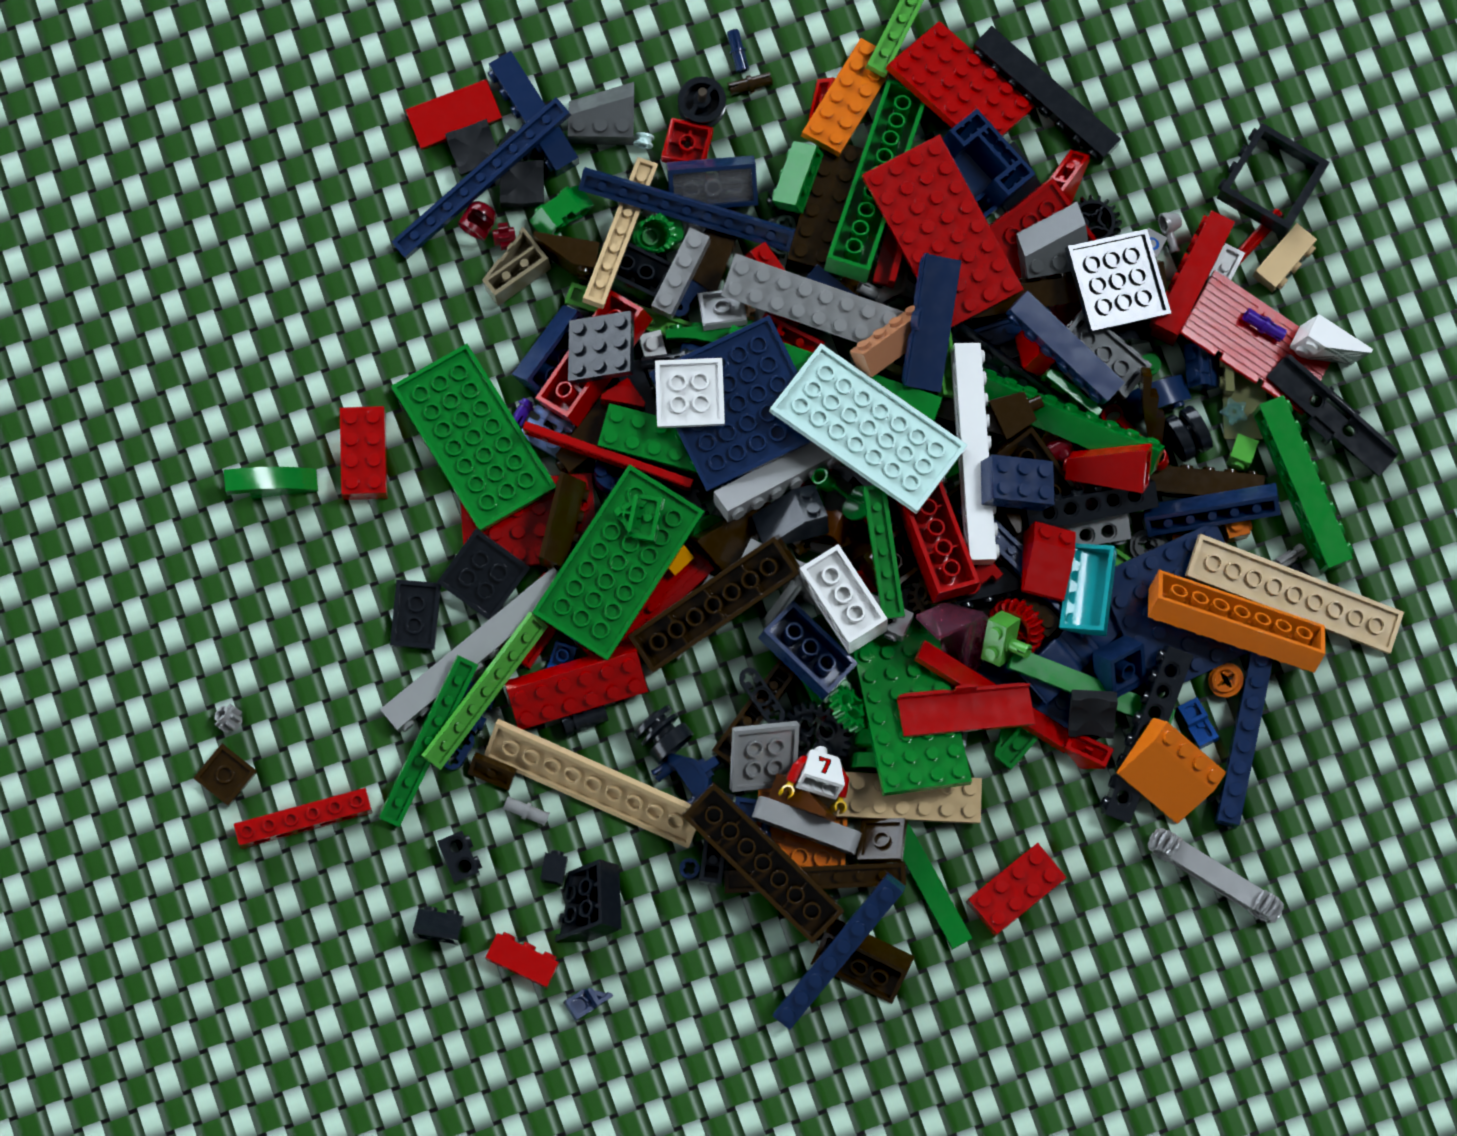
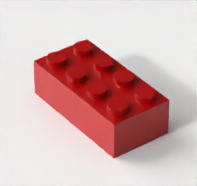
M385 407L340 408L341 495L343 500L388 499Z
M1036 843L972 895L966 903L993 936L996 937L1060 885L1067 877L1040 844Z

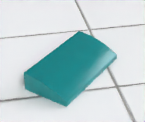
M1075 543V554L1065 599L1062 602L1060 629L1081 634L1107 636L1117 558L1115 546Z

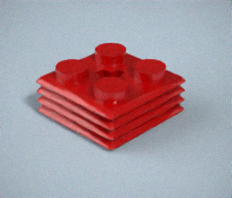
M671 118L661 161L667 163L707 159L713 136V128ZM686 141L690 142L689 148H684L683 144H686Z

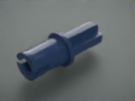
M738 29L729 30L727 32L731 46L729 53L733 57L736 73L746 72L750 68L746 59V48L743 47Z

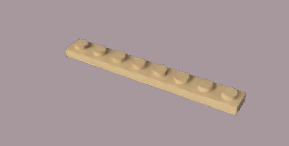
M637 157L629 180L651 186L658 164ZM620 202L585 291L583 303L601 309L604 308L641 208Z

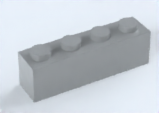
M691 227L689 228L651 305L652 311L668 319H673L711 243L710 236Z

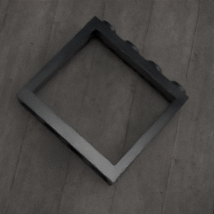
M1262 123L1258 130L1254 128L1249 135L1248 140L1251 141L1249 145H1243L1237 155L1241 157L1238 163L1233 161L1227 171L1230 174L1228 179L1223 178L1217 187L1220 190L1217 199L1278 235L1285 237L1330 162ZM1260 139L1265 140L1315 169L1285 220L1230 188Z

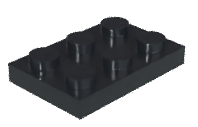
M396 580L390 647L435 650L441 585L433 582Z

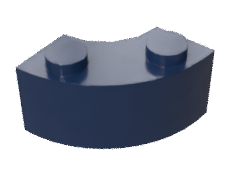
M1183 375L1171 376L1152 382L1151 388H1156L1159 396L1158 409L1167 410L1172 408L1173 410H1178L1185 406V402L1192 399ZM1139 387L1131 391L1126 400L1133 418H1143L1144 420Z

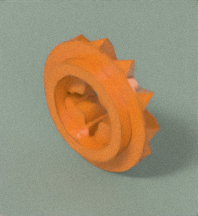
M1225 663L1211 671L1209 687L1218 697L1229 698L1237 695L1240 689L1243 688L1245 679L1238 666L1232 663ZM1222 674L1228 678L1232 677L1230 680L1231 687L1226 684L1222 685L1224 682Z

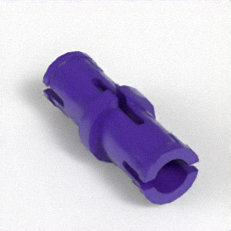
M1248 308V311L1246 310L1243 315V321L1257 328L1261 334L1265 333L1278 342H1281L1287 333L1286 329L1272 322L1271 318L1268 316L1264 317L1251 308Z

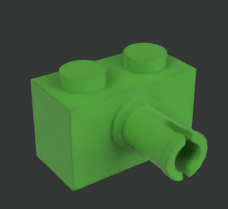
M1001 610L988 619L981 659L1000 667L1009 661L1012 652L1025 659L1030 656L1032 650L1029 649H1032V645L1017 640L1021 618Z

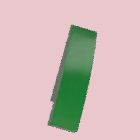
M250 467L223 470L227 495L250 493L252 499L318 492L317 471L312 468Z

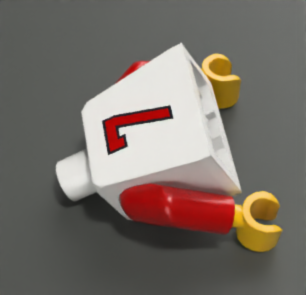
M818 746L814 750H809L806 756H801L792 764L786 778L788 782L780 788L778 794L781 796L784 789H787L789 791L788 800L794 795L793 785L796 784L798 789L835 800L837 798V801L830 805V811L832 813L836 812L838 805L840 808L839 814H842L847 810V805L843 800L847 796L849 777L841 767L840 759L827 754L826 747Z

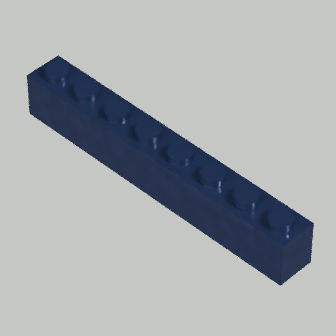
M1251 651L1248 654L1244 674L1245 680L1240 693L1225 767L1226 774L1223 777L1214 824L1235 829L1240 825L1273 663L1272 658L1260 656Z
M887 873L780 1003L772 1016L790 1030L901 896L906 886L890 873Z

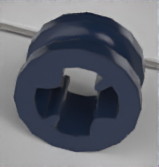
M687 858L681 862L679 872L683 878L691 880L698 876L700 866L695 859ZM690 863V866L691 864L695 865L694 873L689 875V872L687 874L684 872L686 869L685 864Z

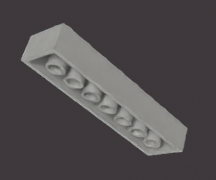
M736 253L721 296L857 343L866 340L873 335L875 330L883 328L892 318L898 317L904 312Z

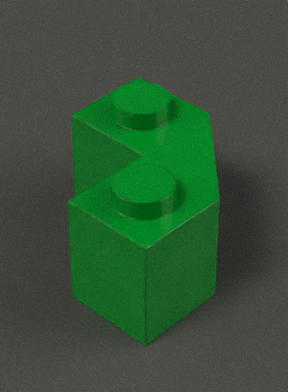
M579 185L571 188L567 186L548 203L537 207L534 210L535 215L529 221L538 232L559 235L569 223L582 219L594 206V203L584 191L578 190Z

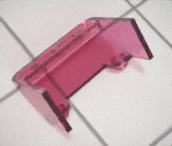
M941 603L916 615V619L938 640L940 639L943 652L975 672L980 669L982 648L989 619L984 612L951 603ZM950 683L951 690L955 689L956 686Z

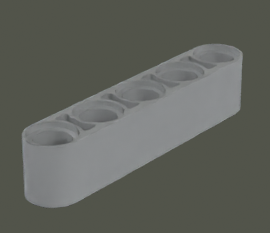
M764 796L758 797L751 817L763 824L848 855H855L862 835L857 830Z

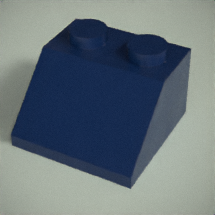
M1126 635L1092 652L1096 676L1106 691L1117 692V698L1145 683L1146 667L1143 643Z

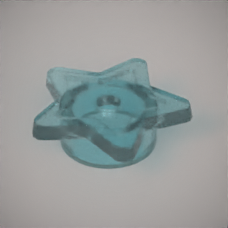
M1228 398L1227 407L1220 410V414L1226 416L1230 426L1238 420L1246 421L1248 418L1244 409L1247 403H1237L1232 398Z

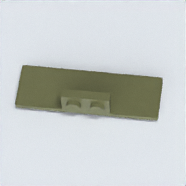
M1220 353L1218 355V368H1221L1219 389H1222L1224 439L1235 440L1239 433L1255 440H1263L1252 414L1259 404L1267 402L1266 391L1260 388L1263 381L1258 379L1257 383L1254 384L1221 362L1219 359L1222 354Z

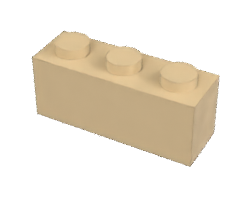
M1296 223L1256 269L1252 277L1272 293L1276 288L1281 290L1288 282L1286 277L1289 273L1295 274L1301 267L1302 263L1300 261L1304 256L1309 258L1315 251L1316 247H1314L1317 239Z

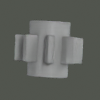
M229 704L228 707L221 706L215 713V720L217 721L215 726L225 733H228L229 730L236 731L242 724V717L240 716L242 711L232 704Z

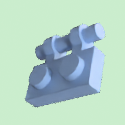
M538 404L533 411L540 416L538 421L531 417L527 420V422L549 429L544 426L548 420L557 426L555 431L563 433L565 430L572 434L575 429L574 425ZM525 435L532 446L556 459V453L561 447Z

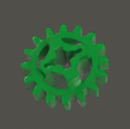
M840 685L829 693L831 696L828 700L832 703L829 707L834 710L832 715L835 719H838V724L842 723L843 728H848L850 733H857L867 726L863 708L864 702L860 699V695H855L853 688L849 690L847 685L844 687Z

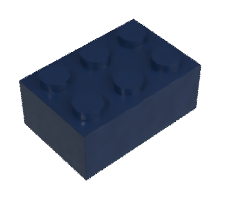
M993 454L982 460V505L1044 511L1053 506V461Z

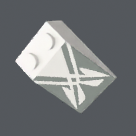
M1320 314L1299 327L1289 347L1298 356L1303 358L1344 364H1354L1373 351L1371 347Z

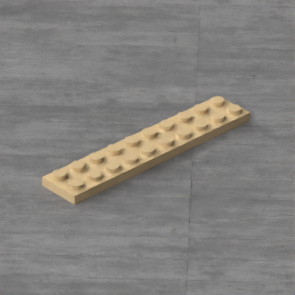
M1199 534L1185 573V577L1221 591L1325 625V630L1386 654H1391L1404 614L1403 611L1203 534Z
M498 719L495 723L484 754L485 756L516 768V772L683 847H690L696 829L682 817V813L691 805L690 803L503 720Z

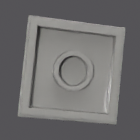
M722 290L697 293L703 330L728 328L732 325H747L744 303L721 296Z

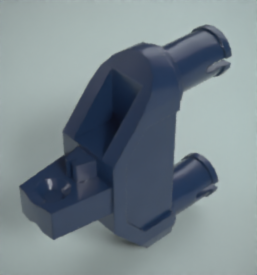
M670 753L666 758L667 760L651 770L653 776H656L655 779L658 782H661V780L674 771L678 772L692 793V797L686 802L692 804L712 783V776L715 775L712 770L722 763L717 756H713L705 761L704 758L697 760Z

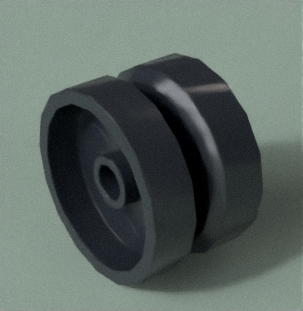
M1189 405L1180 410L1179 417L1172 414L1165 418L1164 434L1172 450L1182 462L1195 458L1196 451L1204 453L1212 449L1213 441L1204 420L1193 406Z

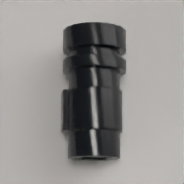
M604 705L560 718L566 737L574 735V732L580 733L582 729H588L608 721Z

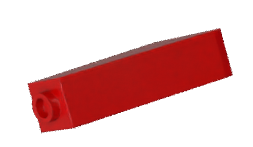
M1153 444L1073 451L1068 458H1065L1063 463V471L1066 472L1065 480L1143 493L1149 486Z

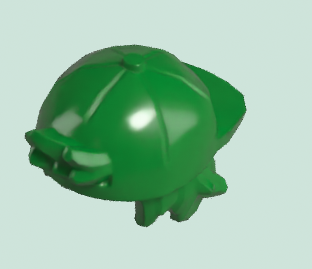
M658 213L655 216L651 214L649 218L637 224L631 235L630 242L651 253L664 252L665 249H670L680 244L684 239L683 225L680 220L662 215V213Z

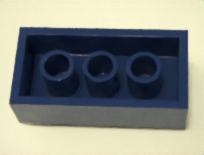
M794 601L758 637L821 700H824L858 664Z

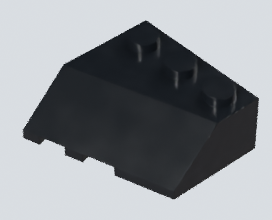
M598 859L569 871L563 897L566 901L564 913H560L559 922L562 923L560 934H556L555 942H589L621 930L619 865Z

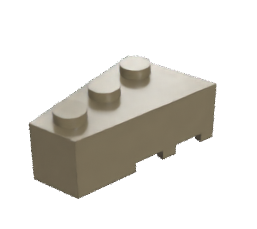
M522 227L519 235L513 243L508 245L507 251L495 262L482 281L487 293L499 306L552 268L548 257L525 228Z

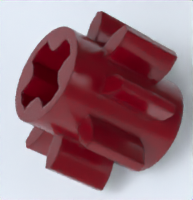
M508 222L497 224L498 229L492 231L495 246L501 245V251L507 250L508 245L513 243L516 236L514 227L508 228Z

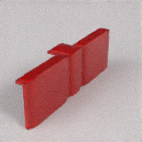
M1011 683L978 687V684H962L956 686L954 690H934L899 695L897 702L903 737L1035 725L1029 691L1030 683Z

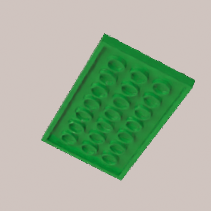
M467 343L391 385V389L477 529L481 532L555 491L556 484Z
M629 464L532 613L599 657L608 660L699 523L705 511ZM636 494L638 496L643 494L663 497L665 502L656 543L634 539L613 510L622 507L633 499Z
M934 617L931 618L930 622H927V618L913 619L902 642L898 640L896 642L890 641L884 637V634H881L851 653L852 657L858 662L855 672L861 699L864 702V713L883 796L966 786L972 783L961 732L903 737L897 702L899 695L912 692L951 690L950 683L914 661L922 642L925 640L942 650Z

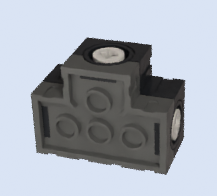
M1082 310L1075 314L1066 324V327L1125 382L1109 401L1117 404L1127 398L1140 381L1141 367L1151 368L1152 364L1148 360L1143 359L1142 355L1131 346H1128L1122 338L1109 329L1089 333ZM1059 370L1064 375L1066 381L1076 385L1073 382V377L1068 372L1064 373ZM1077 386L1082 394L1090 398V393L1084 387L1080 388Z

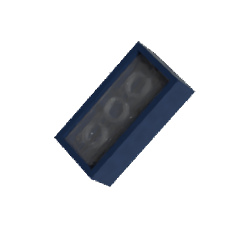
M754 155L667 162L668 189L671 193L722 208L758 205Z

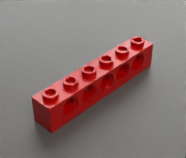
M366 788L234 823V828L241 849L372 814L373 811Z

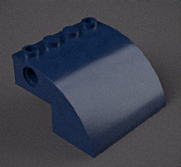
M978 109L950 129L942 138L986 220L1036 174Z

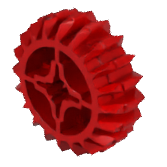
M1008 598L1002 602L1000 601L990 610V615L986 619L988 621L989 618L1001 610L1021 618L1017 639H1024L1026 641L1021 642L1032 645V649H1029L1032 650L1031 653L1040 647L1041 641L1045 637L1042 634L1045 628L1041 626L1043 619H1038L1039 612L1032 610L1033 605L1027 606L1026 600L1020 602L1018 598L1012 600Z

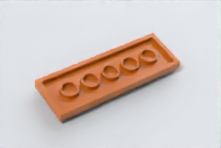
M860 38L802 131L801 137L837 157L841 155L890 75L887 72L885 78L865 68L876 48L875 45Z

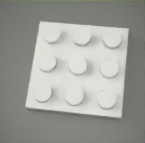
M722 358L655 361L657 428L725 425Z

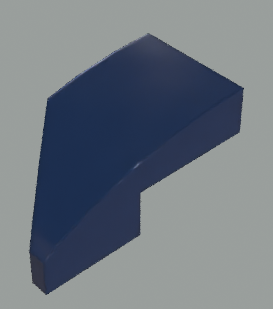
M593 988L582 989L563 1003L574 1020L577 1021L611 999L613 994L596 991Z

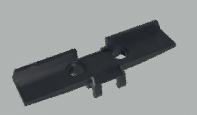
M1286 354L1266 377L1310 417L1302 426L1307 430L1310 427L1316 430L1323 437L1320 442L1325 446L1334 438L1378 477L1399 455V450L1359 416L1361 413L1359 410L1355 411L1334 392L1332 386L1328 388L1292 355ZM1311 396H1317L1319 398L1318 407L1311 406ZM1329 398L1350 418L1347 420L1340 412H1338L1331 404H1329L1326 401V399ZM1351 426L1354 429L1353 436H1345L1343 427Z

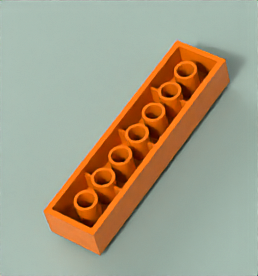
M1158 570L1149 587L1148 617L1156 621H1161L1176 628H1182L1197 635H1203L1218 642H1224L1239 649H1245L1260 656H1266L1315 673L1326 654L1325 625L1162 570Z

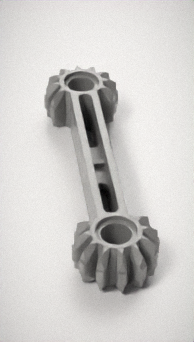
M1160 828L1156 829L1150 836L1148 849L1154 855L1165 862H1170L1248 910L1249 914H1252L1255 918L1267 923H1276L1277 919L1282 915L1284 904L1279 897L1259 888L1189 845L1181 837L1177 836L1176 833Z

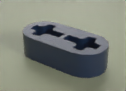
M471 732L467 734L470 745L465 744L461 750L458 748L455 750L451 757L457 751L459 753L456 758L458 764L453 763L450 766L448 765V760L444 765L447 770H458L474 748L475 739Z

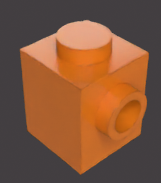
M1251 520L1220 525L1226 544L1247 539L1251 533L1250 530H1252Z

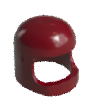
M475 201L466 208L458 221V225L469 235L484 241L495 224L496 213L488 204Z

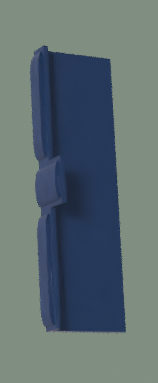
M923 253L920 259L914 295L915 310L912 313L910 322L912 329L907 340L902 372L903 386L941 393L961 260L931 255L929 253Z
M1111 610L1109 612L1107 636L1087 634L1082 638L1078 633L1059 628L1051 637L1052 639L1036 655L1081 672L1093 660L1092 652L1109 644L1120 633ZM1020 673L1017 674L1026 683H1030V688L1045 705L1061 691V689Z

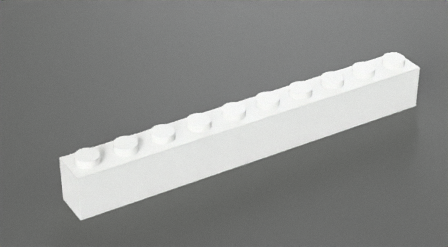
M954 343L950 349L956 437L967 444V448L958 458L964 541L974 565H992L999 557L1000 552L999 545L995 542V536L998 534L997 522H994L993 516L996 513V506L982 505L981 461L989 457V449H991V436L987 435L990 417L989 414H986L985 408L988 405V394L984 393L987 376L982 368V363L985 362V352L981 350V343Z

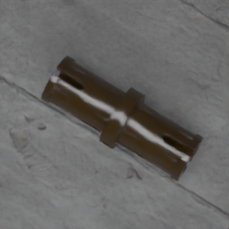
M770 72L753 77L748 75L745 79L728 82L730 95L733 96L747 91L752 93L755 92V89L769 85L772 86L773 81L772 77H770Z

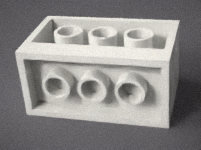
M839 544L800 567L802 584L848 654L853 653L887 631V617Z

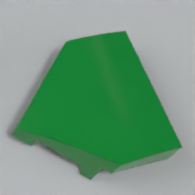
M636 494L633 499L622 507L613 510L634 539L656 543L665 502L663 497L643 494L638 496Z

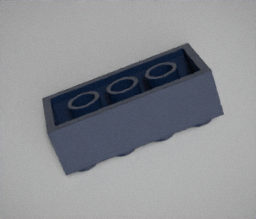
M563 305L512 375L524 387L537 395L569 350V321L585 317L578 310Z

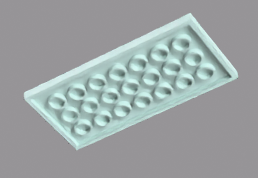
M823 344L818 346L769 410L771 414L915 514L919 512L967 448L966 443Z

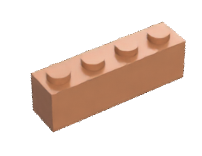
M914 305L907 307L905 312L898 317L892 318L887 325L875 330L873 335L866 340L858 342L857 346L850 350L857 369L869 377H873L906 353L907 340L912 329L910 322L912 313L915 310Z

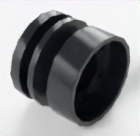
M666 705L660 710L653 712L641 723V726L634 733V737L637 740L646 736L641 742L643 747L652 742L654 743L649 754L658 765L665 762L670 753L679 751L694 735L685 723H681L676 727L673 725L678 719V714L675 713L668 717L673 710L670 705Z

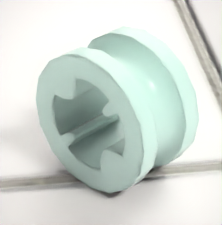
M645 132L635 133L637 140L634 141V146L642 149L653 148L651 141L654 140V136Z

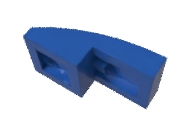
M1197 697L1177 707L1191 737L1199 749L1219 740L1218 734L1208 719L1207 712Z

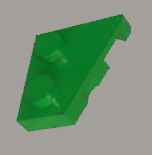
M1022 727L1001 728L994 757L1011 771L1039 738Z

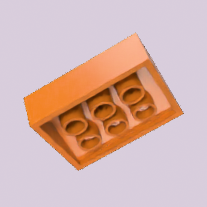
M1152 718L1116 773L1173 822L1178 824L1216 789L1226 771L1169 722Z

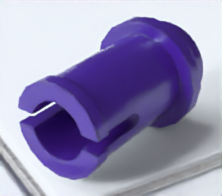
M526 398L518 401L519 406L513 414L519 427L523 426L529 413L534 411L533 407L535 404Z

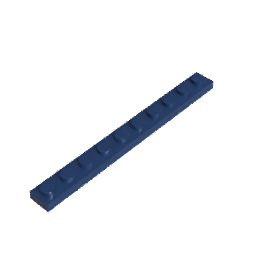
M555 97L392 241L394 246L406 259L412 256L568 119L571 113Z
M586 167L583 170L578 188L580 191L651 212L662 213V215L756 243L762 244L766 242L770 247L787 252L790 250L796 230Z

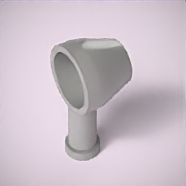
M1169 212L1159 214V227L1161 232L1167 237L1169 253L1180 251L1174 231L1182 226L1180 215Z

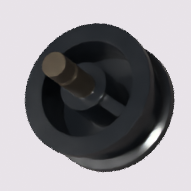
M695 77L688 80L681 87L678 95V111L682 120L713 127L723 118L726 108V95L724 89L717 81L709 77Z

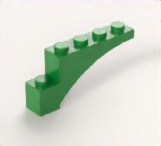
M747 317V325L753 323V320H748ZM702 322L692 323L691 327H682L681 324L671 325L669 329H665L666 342L688 341L709 344L728 335L731 327L704 331Z

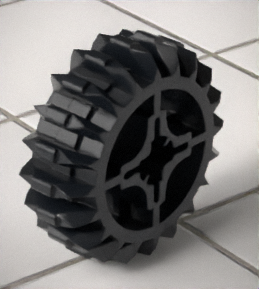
M1089 195L1088 201L1082 196L1080 197V203L1078 202L1081 213L1084 210H1096L1092 214L1082 213L1088 227L1091 221L1094 222L1097 218L1096 224L1090 227L1091 232L1098 236H1103L1098 239L1120 234L1121 229L1119 226H1121L1122 221L1117 219L1120 213L1113 212L1116 206L1111 205L1109 207L1108 199L1104 203L1101 202V196L1093 200V196ZM1102 215H1105V217L1107 218L1109 222V229H1107L1105 227L1106 225L1102 223Z

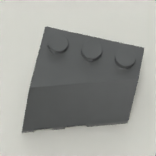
M634 82L569 101L568 111L571 113V116L568 118V141L570 144L633 145Z
M1077 201L1016 233L1021 277L1029 279L1071 272L1065 248L1070 245L1088 242L1086 223Z

